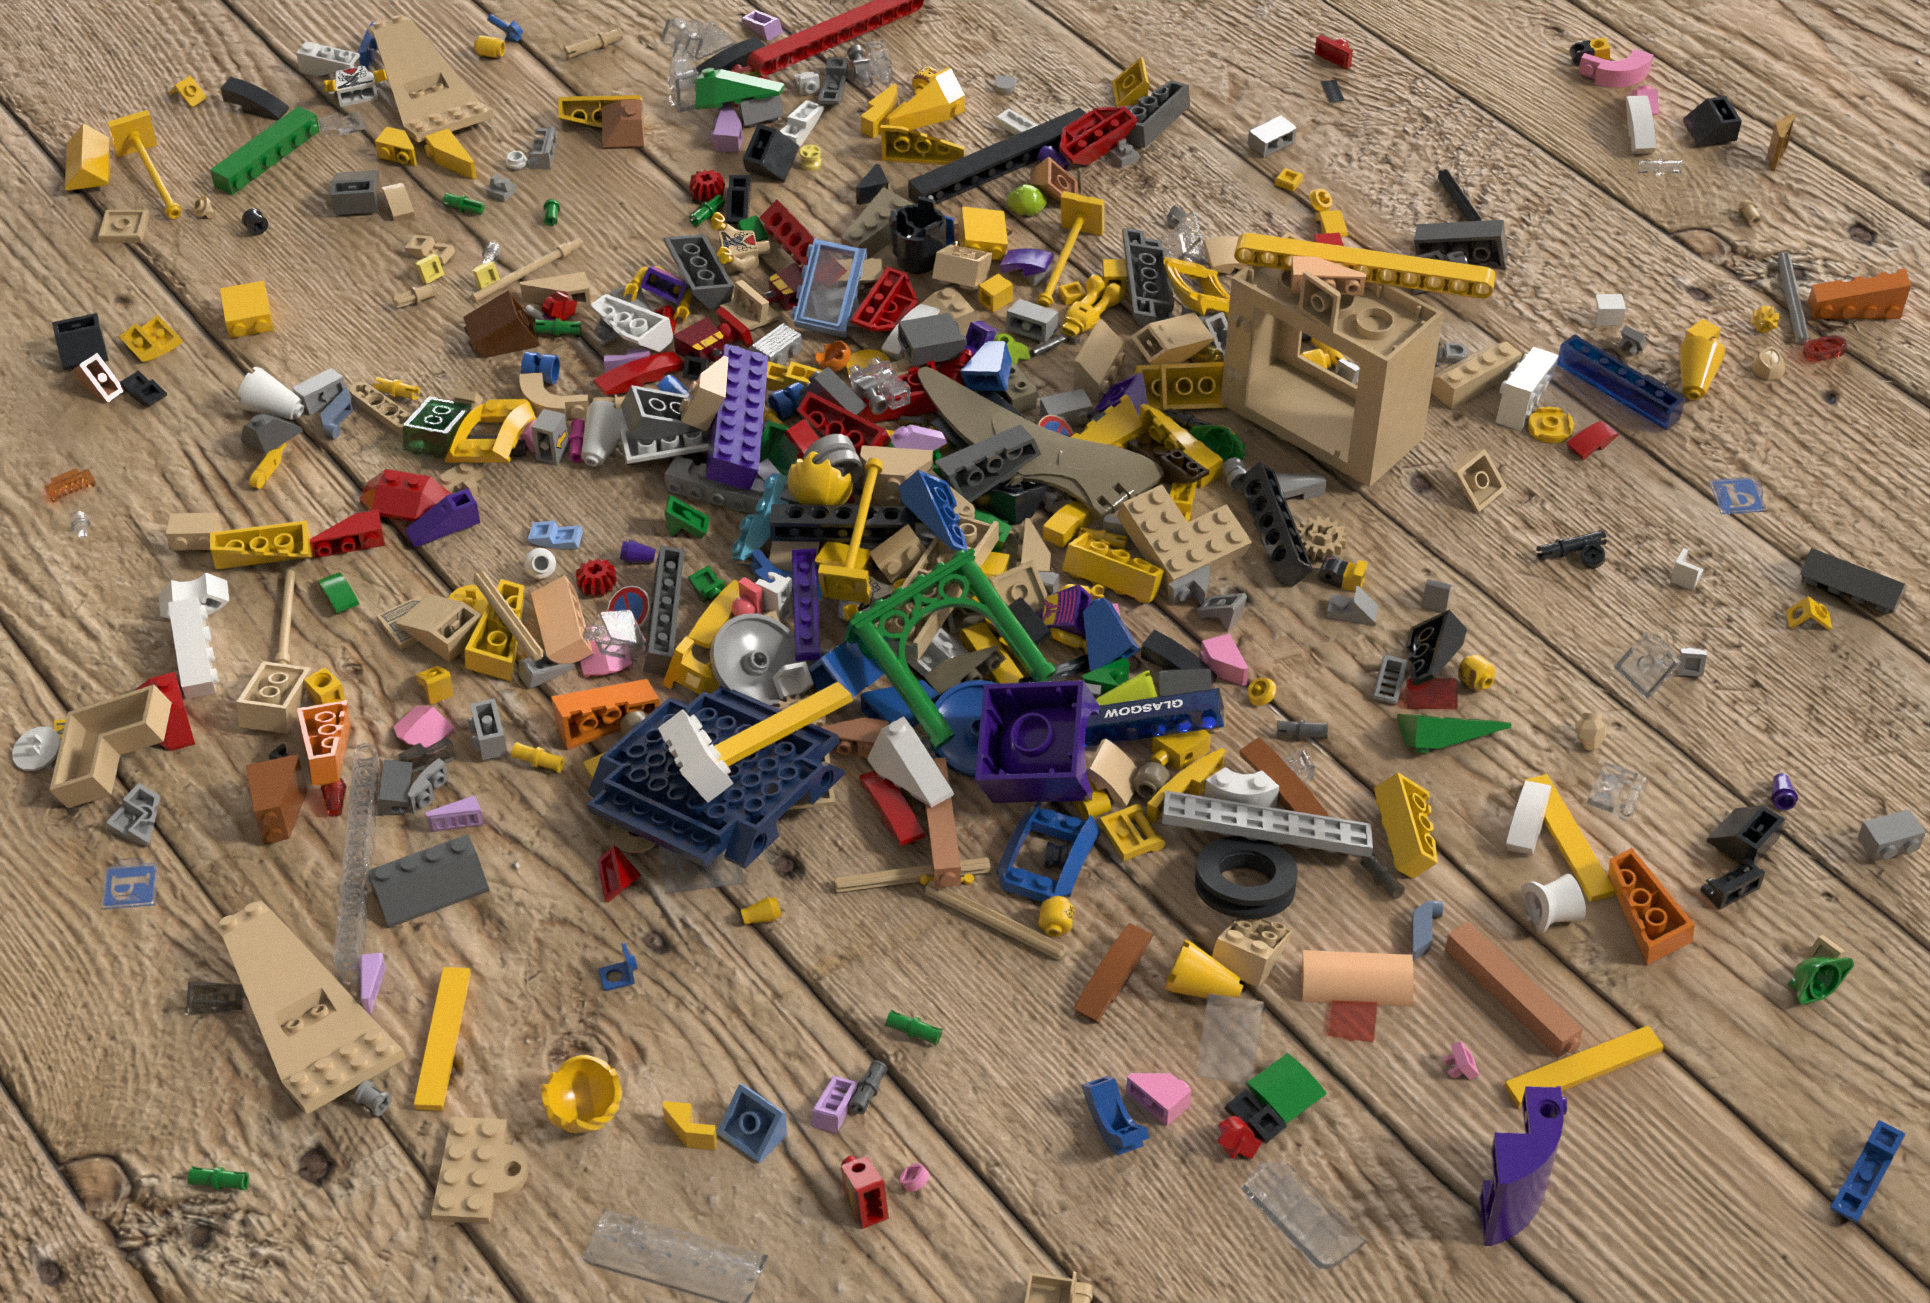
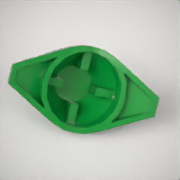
M1223 425L1193 426L1190 433L1214 453H1217L1224 461L1230 458L1244 459L1246 446L1230 428Z
M1817 956L1800 962L1794 969V978H1791L1788 983L1790 988L1797 991L1798 1003L1804 1005L1823 1000L1831 995L1854 967L1853 959L1849 957L1828 958Z

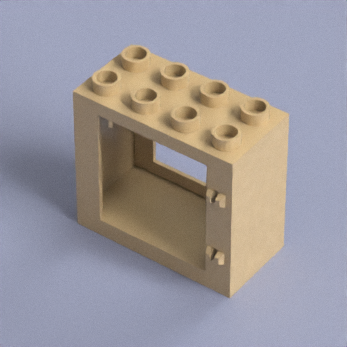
M1287 232L1282 236V238L1306 241L1291 232ZM1253 265L1245 266L1231 279L1221 404L1235 411L1242 418L1251 420L1276 434L1279 439L1288 441L1308 452L1315 459L1325 462L1349 475L1354 481L1371 487L1424 438L1444 312L1394 286L1365 282L1363 296L1341 295L1336 332L1332 334L1298 310L1300 293H1291V271ZM1302 332L1361 363L1358 386L1301 356Z

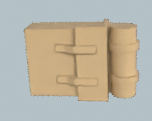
M1073 1272L1072 1279L1030 1273L1025 1303H1090L1093 1298L1092 1286L1087 1283L1077 1282V1272Z

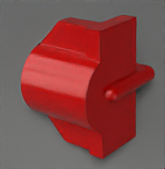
M555 292L543 301L542 311L554 319L560 318L561 321H565L569 316L575 315L578 301L569 300L568 296Z
M1231 1116L1220 1122L1218 1127L1221 1135L1217 1143L1223 1146V1150L1232 1159H1235L1238 1153L1252 1159L1261 1145L1260 1140L1255 1139L1253 1131L1237 1116Z

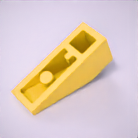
M448 128L425 136L427 145L424 148L428 157H432L436 164L468 178H477L473 159Z

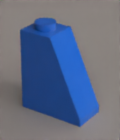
M986 341L963 367L961 374L966 388L984 391H1005L1007 389L1012 359L1005 341Z
M1104 597L1096 599L1083 611L1091 671L1124 657L1128 659L1140 650L1112 603Z
M924 680L918 681L935 704L940 697L939 694ZM894 686L864 692L860 695L861 712L868 718L889 721V724L905 717L912 728L919 724Z

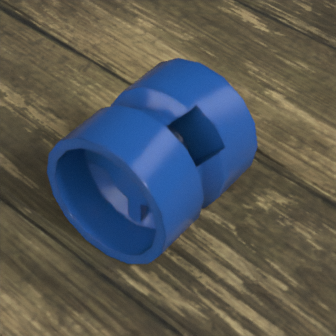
M529 351L524 353L521 362V374L542 373L544 383L555 384L557 382L560 372L559 356L550 354L541 356L540 353Z
M799 382L785 387V390L780 389L768 394L769 407L777 412L778 418L781 421L793 416V413L798 414L799 404L797 401L802 395L800 390L804 387Z

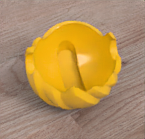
M810 452L804 460L797 459L796 464L791 465L787 477L788 489L792 497L799 504L843 505L850 497L853 488L850 473L842 477L841 472L833 468L828 459L819 465L812 463L813 457L819 453Z
M580 1055L564 1061L557 1072L549 1074L547 1084H542L541 1098L545 1114L554 1126L570 1133H589L600 1130L613 1119L620 1107L622 1090L619 1077L614 1068L611 1069L606 1062L599 1058Z

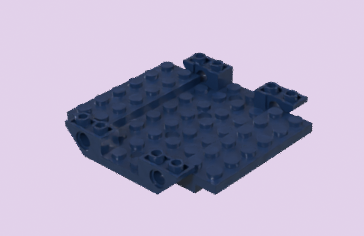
M722 686L717 688L712 694L703 692L692 702L668 698L600 757L588 791L589 795L594 798L587 803V807L590 813L705 868L726 849L724 854L725 860L745 869L779 837L776 821L799 799L813 805L845 775L843 769L821 761L840 743L839 735L812 723L728 766L731 770L728 775H733L729 776L733 784L710 802H707L681 774L679 770L681 768L676 764L675 757L669 751V746L665 743L658 728L683 709L689 717L693 714L703 726L699 730L703 729L712 740L709 746L711 744L715 746L782 710L734 689L729 690Z

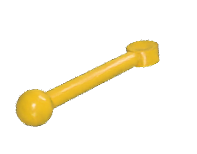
M969 873L961 877V882H964L966 885H971L974 881V876ZM928 875L920 877L922 885H927L930 881H934V877H929Z

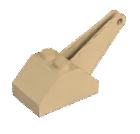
M862 446L860 460L864 465V472L861 476L862 490L864 489L868 473L865 469V463L870 458H877L882 461L883 470L877 474L871 497L880 506H905L901 501V493L898 486L917 470L942 479L933 471V450ZM949 485L957 503L954 509L959 510V515L974 519V506Z

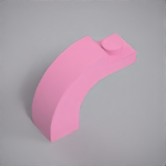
M1634 49L1626 59L1609 61L1584 53L1581 57L1578 74L1595 79L1594 84L1598 86L1612 88L1631 86L1639 83L1649 74L1653 54Z

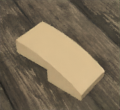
M403 183L382 187L394 221L414 216V210Z
M415 235L404 247L406 252L420 259L432 254L438 255L439 261L443 265L455 253L453 245L436 244L432 236Z

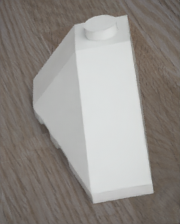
M608 294L603 295L591 304V309L623 339L656 351H661L674 341L668 317Z
M905 717L881 729L867 758L879 777L882 779L887 778L893 782L894 786L899 789L901 787L911 793V796L930 807H934L954 795L949 784Z

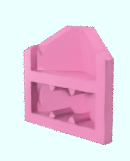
M601 635L590 641L593 654L580 660L584 678H589V675L615 673L628 667L629 669L633 667L626 641Z
M431 706L414 707L393 726L398 739L408 745L425 748L428 752H432L455 731L454 727Z

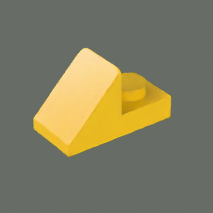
M437 665L415 674L418 684L424 687L430 704L453 696L451 675L448 670Z

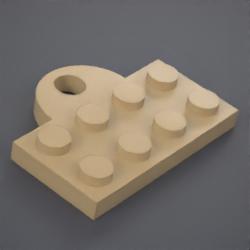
M451 1117L431 1212L432 1221L490 1224L494 1200L509 1197L523 1187L528 1177L527 1162L524 1154L518 1148L505 1144L509 1127L507 1119ZM510 1168L520 1169V1172L515 1176L505 1174Z

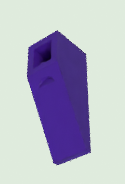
M468 488L445 496L405 529V533L412 545L416 547L479 524L480 517L477 502Z

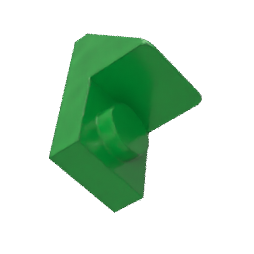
M671 495L667 498L664 516L670 536L673 537L683 528L702 539L707 534L710 517Z
M1125 657L1082 675V680L1087 684L1101 685V695L1129 680L1130 663Z

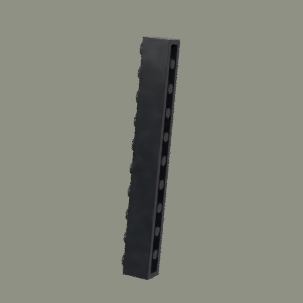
M1077 108L908 181V197L915 204H918L920 196L927 198L929 195H932L937 205L1038 161L1037 156L1044 146H1052L1059 152L1062 129L1085 115L1086 112L1081 108Z

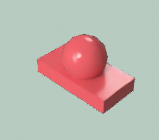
M743 577L738 581L739 598H736L732 603L731 610L733 615L736 617L742 614L764 613L762 588Z

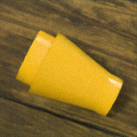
M767 896L751 906L741 909L745 925L776 921V918L782 917L776 896L772 898Z

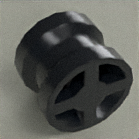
M248 209L242 215V223L252 235H261L267 230L268 221L259 209Z
M1048 842L1044 867L1048 869L1058 867L1060 870H1063L1069 854V845L1055 846L1054 843Z

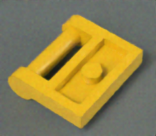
M1139 804L1100 818V826L1123 861L1149 851H1160L1165 846V841L1156 834L1144 816L1145 812ZM1131 820L1136 821L1146 836V840L1142 839Z

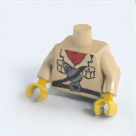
M718 212L713 214L711 228L714 230L720 228V249L717 252L719 261L724 264L727 274L738 271L744 272L750 268H755L759 265L758 255L770 253L769 241L756 242L753 231L734 229L729 224L723 223L725 218L722 214Z

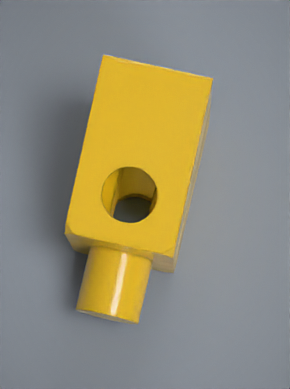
M1173 710L1153 736L1152 752L1154 755L1150 760L1163 766L1168 763L1175 769L1182 770L1210 751L1211 734Z

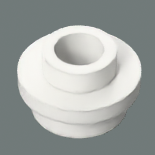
M512 151L507 155L506 165L511 169L519 170L527 164V158L521 151Z

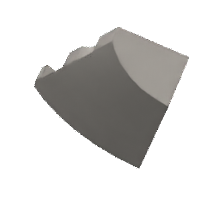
M1275 472L1285 499L1301 495L1303 500L1325 494L1326 480L1320 474Z
M138 783L123 799L122 806L108 819L105 828L129 841L148 846L151 842L160 795Z

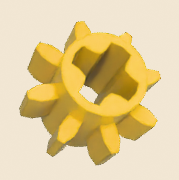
M1762 305L1758 310H1753L1751 325H1756L1757 332L1768 333L1772 329H1777L1779 313H1774V307Z

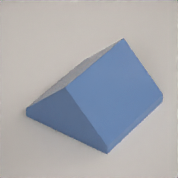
M741 1083L738 1085L716 1133L759 1163L787 1136L786 1113Z

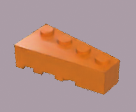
M1906 268L1898 269L1897 273L1887 274L1886 272L1877 273V276L1870 278L1858 276L1847 282H1843L1841 279L1813 284L1808 298L1812 319H1901L1911 283Z
M648 679L551 696L556 730L567 750L620 731L621 720L630 712L643 711L649 715L660 706L659 698Z
M348 700L297 708L300 736L312 785L325 786L333 782H339L351 728Z
M1630 848L1610 858L1608 878L1616 890L1615 894L1646 965L1692 943L1695 924L1635 850Z

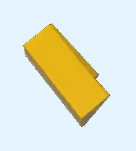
M82 124L67 142L66 191L109 185L110 139L85 124Z
M1224 362L1136 366L1135 374L1140 372L1143 374L1147 402L1153 408L1158 410H1169L1170 408L1174 410L1228 408L1221 404Z

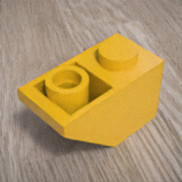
M386 127L375 140L378 158L416 166L414 147L406 132Z

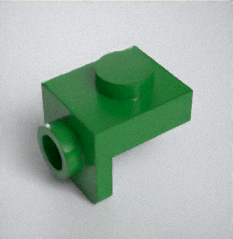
M709 565L688 576V581L703 603L708 600L713 601L725 586L723 579L719 580Z

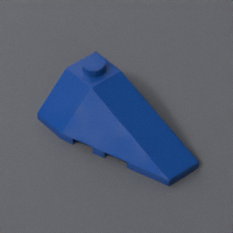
M917 470L898 486L901 493V501L949 548L956 551H967L964 532L957 525L961 521L960 516L954 512L957 503L948 482Z

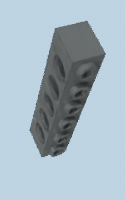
M661 545L655 564L643 672L666 676L673 657L685 551L683 549Z

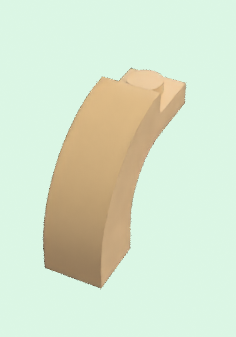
M542 373L520 374L519 381L522 399L530 402L536 419L543 409L565 414L566 425L567 419L586 418L589 407L588 395H553L545 390Z

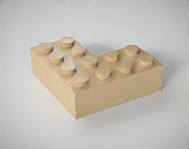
M1159 485L1123 502L1117 514V518L1144 559L1165 570L1161 585L1166 592H1168V583L1206 565L1211 567V572L1245 556L1252 543L1227 504L1187 522L1163 485Z
M151 685L68 712L49 791L67 808L112 795L120 755L164 742L172 703L155 685Z

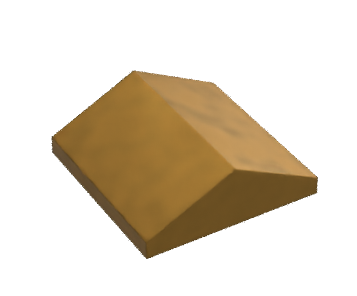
M1790 114L1775 122L1767 153L1770 169L1773 171L1776 170L1787 149L1795 114Z

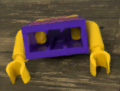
M657 265L650 266L649 268L641 267L631 283L626 285L623 297L626 294H631V301L636 300L638 290L641 287L678 304L679 307L674 313L673 319L675 320L677 316H680L683 319L682 323H684L690 314L688 308L693 295L684 278Z
M1066 584L1056 593L1048 595L1045 598L1043 611L1035 613L1051 631V638L1077 649L1079 646L1083 647L1085 654H1088L1087 641L1082 640V637H1086L1083 611L1088 608L1091 600L1105 598L1102 595L1104 594V588L1099 584L1093 586L1092 589H1089L1088 586Z

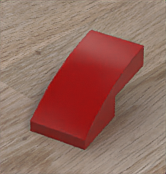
M1601 420L1571 438L1567 442V447L1582 460H1585L1597 448L1603 450L1619 435Z

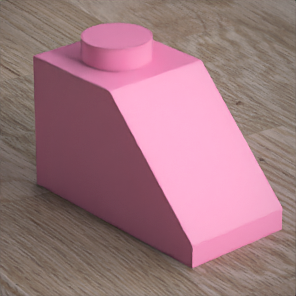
M1226 634L1203 640L1199 659L1218 678L1241 686L1247 685L1249 668L1231 635Z
M1131 1073L1127 1076L1126 1093L1166 1126L1190 1106L1192 1090H1190L1186 1082L1178 1080L1171 1073Z

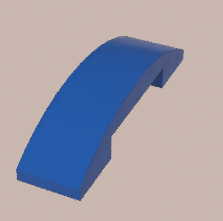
M1878 1120L1830 1210L1858 1223L1906 1133Z

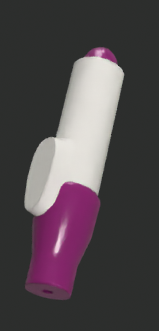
M530 305L524 307L525 311L534 317L535 320H554L548 314Z

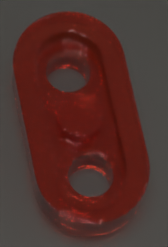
M1836 335L1809 340L1804 345L1803 355L1813 362L1840 357L1845 354L1847 341Z

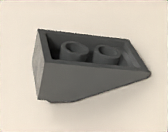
M631 385L621 404L630 436L637 439L657 440L703 430L681 422L682 412L679 411L682 400L684 398L687 399L688 395Z

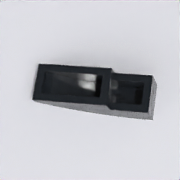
M230 77L220 88L223 101L241 105L244 113L280 120L289 110L288 105L276 96L238 78Z
M729 175L726 223L738 224L740 220L749 218L751 201L750 175Z
M1153 630L1142 644L1141 658L1161 667L1162 670L1210 669L1183 645L1156 630ZM1211 670L1212 686L1217 679V675Z

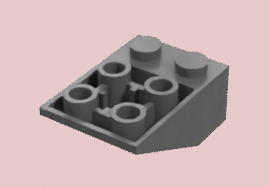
M379 170L336 173L331 181V200L334 214L349 215L377 212Z

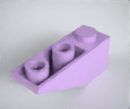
M730 101L722 103L723 107L718 108V117H715L714 121L715 130H711L710 140L714 142V151L739 153L743 140L742 125Z

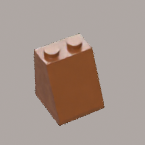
M298 754L246 765L253 811L263 845L290 839L307 793V786Z

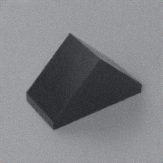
M875 164L856 186V204L870 203L883 187L888 189V181L880 164Z

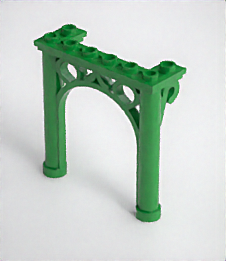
M973 547L967 551H958L952 556V560L946 564L944 562L938 563L932 568L931 573L926 576L924 574L917 576L908 587L904 588L901 586L897 588L888 599L877 600L870 606L871 609L864 613L859 611L849 619L850 622L843 639L851 645L857 642L860 651L868 660L874 658L930 737L929 742L934 749H939L947 744L956 734L912 674L906 662L905 644L912 628L925 616L937 610L951 607L974 610L985 616L994 625L1034 682H1045L1057 672L1052 662L1048 663L974 561L976 557L974 556L975 550ZM956 582L963 592L959 598L949 597L944 593L943 587L949 583L953 584ZM938 586L937 597L927 598L923 596V594ZM966 596L968 598L976 596L979 602L971 599H966ZM912 602L913 611L909 614L911 618L909 620L908 615L899 609ZM892 618H897L903 622L904 629L902 633H889L885 630L884 623ZM886 641H899L897 656Z

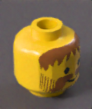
M931 67L921 68L912 79L914 91L918 88L922 90L929 83L928 79L938 73V71Z
M1472 655L1465 657L1460 662L1458 677L1467 687L1477 692L1492 686L1496 670L1484 657Z

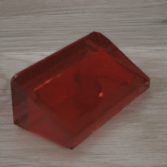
M1411 678L1407 679L1405 687L1407 709L1458 708L1456 678H1432L1417 686L1412 684Z

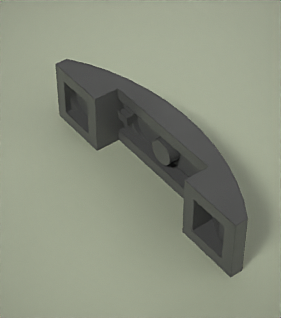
M828 57L823 89L820 90L818 104H841L846 83L848 58Z

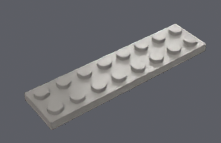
M1165 790L1162 823L1173 828L1187 827L1193 828L1198 832L1212 831L1224 836H1243L1253 841L1261 839L1278 845L1292 844L1303 849L1317 848L1323 849L1328 853L1341 852L1354 857H1371L1373 844L1370 823Z

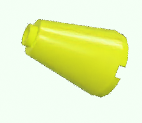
M1149 670L1140 673L1096 698L1099 704V715H1094L1095 720L1101 719L1102 723L1159 720L1163 718L1161 709L1155 710L1153 703L1155 705L1159 704V700ZM1146 704H1151L1152 706L1145 707H1151L1152 709L1151 711L1144 712L1143 710L1149 709H1143V706ZM1141 706L1142 710L1139 713H1132L1131 707ZM1127 707L1130 709L1127 715L1119 714V710ZM1135 707V710H1133L1134 712L1139 711V708ZM1113 709H1116L1118 716H1115L1114 713L1113 717H1110L1108 713L1107 718H1104L1108 710L1112 714ZM1123 709L1122 713H1127V709Z

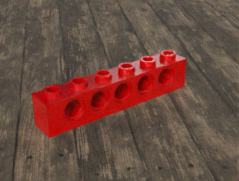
M776 199L759 218L765 223L763 228L779 245H782L781 247L803 270V266L808 265L809 261L807 257L809 244L813 245L815 237ZM820 250L812 281L819 287L823 284L827 289H830L847 270L829 251Z

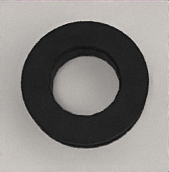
M1233 836L1216 840L1200 852L1197 859L1194 883L1199 897L1212 909L1235 918L1262 919L1279 914L1292 903L1295 896L1298 870L1293 858L1278 845L1266 840L1259 839L1253 841L1243 836ZM1233 868H1247L1266 875L1271 881L1261 886L1247 887L1227 880L1222 873Z

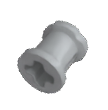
M366 1080L357 1088L354 1094V1101L358 1104L366 1105L372 1109L374 1115L380 1116L389 1108L392 1097L390 1093L381 1092L374 1087L373 1082Z

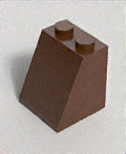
M509 290L464 316L466 324L464 330L470 338L468 341L469 346L473 352L476 353L478 351L483 358L540 346L531 316Z

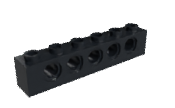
M1259 462L1239 478L1242 485L1241 491L1247 498L1249 504L1247 507L1255 519L1254 525L1260 532V541L1268 553L1266 557L1272 564L1274 577L1280 583L1284 582L1293 587L1310 574L1313 568L1275 471Z
M772 504L771 541L851 542L859 505ZM869 506L860 543H883L907 524L916 533V515L906 506Z

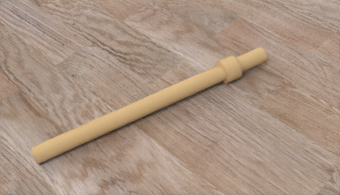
M579 237L568 244L563 243L557 246L553 252L471 295L472 299L477 302L560 257L565 258L571 254V251L584 245L582 239Z
M293 570L285 572L278 653L275 655V663L290 665L288 649L295 572Z

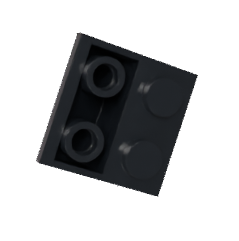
M1727 96L1707 98L1683 118L1684 124L1698 146L1737 141L1742 123Z
M757 124L743 156L745 169L747 172L785 183L800 147L779 130Z
M97 313L52 322L63 370L75 369L96 353L104 362L109 361L104 334Z
M1763 805L1735 808L1707 838L1706 842L1744 864L1743 860L1746 858L1751 859L1757 864L1780 838L1786 819Z

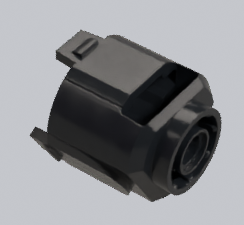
M920 196L918 204L906 205L896 211L891 210L889 218L893 254L897 256L898 266L914 274H922L932 270L935 264L936 252L946 247L945 216L936 209L935 200Z

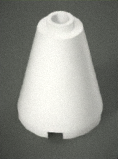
M260 367L252 368L255 370L253 374L247 373L238 390L237 396L241 397L240 403L236 402L238 408L294 420L296 417L299 418L304 410L302 399Z
M593 401L587 409L581 457L589 466L602 465L621 440L620 429L628 428L622 409L614 408V403Z

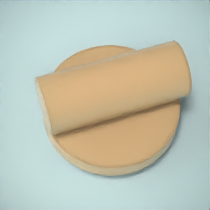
M202 196L195 201L193 208L196 216L203 217L206 215L209 219L214 218L215 213L208 197Z

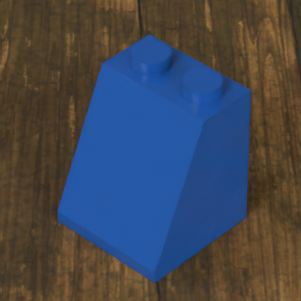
M844 641L808 668L813 686L818 692L839 682L852 694V698L884 675V672L874 658L868 660L862 654L857 642L851 645L849 642L846 643Z

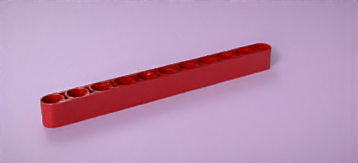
M873 0L753 51L747 59V65L761 76H768L914 13L922 7L924 0Z

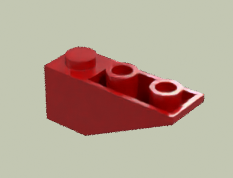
M379 510L355 513L309 539L314 558L385 546Z

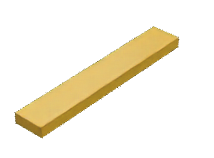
M836 682L715 745V748L722 756L718 760L722 759L727 766H730L852 702V694L839 682Z
M1548 774L1525 779L1523 786L1525 781H1531L1552 787L1543 822L1589 901L1594 902L1615 896L1616 890Z
M443 967L414 1101L415 1110L443 1111L471 977L470 968Z
M1648 1025L1507 1080L1504 1087L1517 1107L1521 1108L1525 1086H1561V1091H1564L1662 1052L1664 1046Z

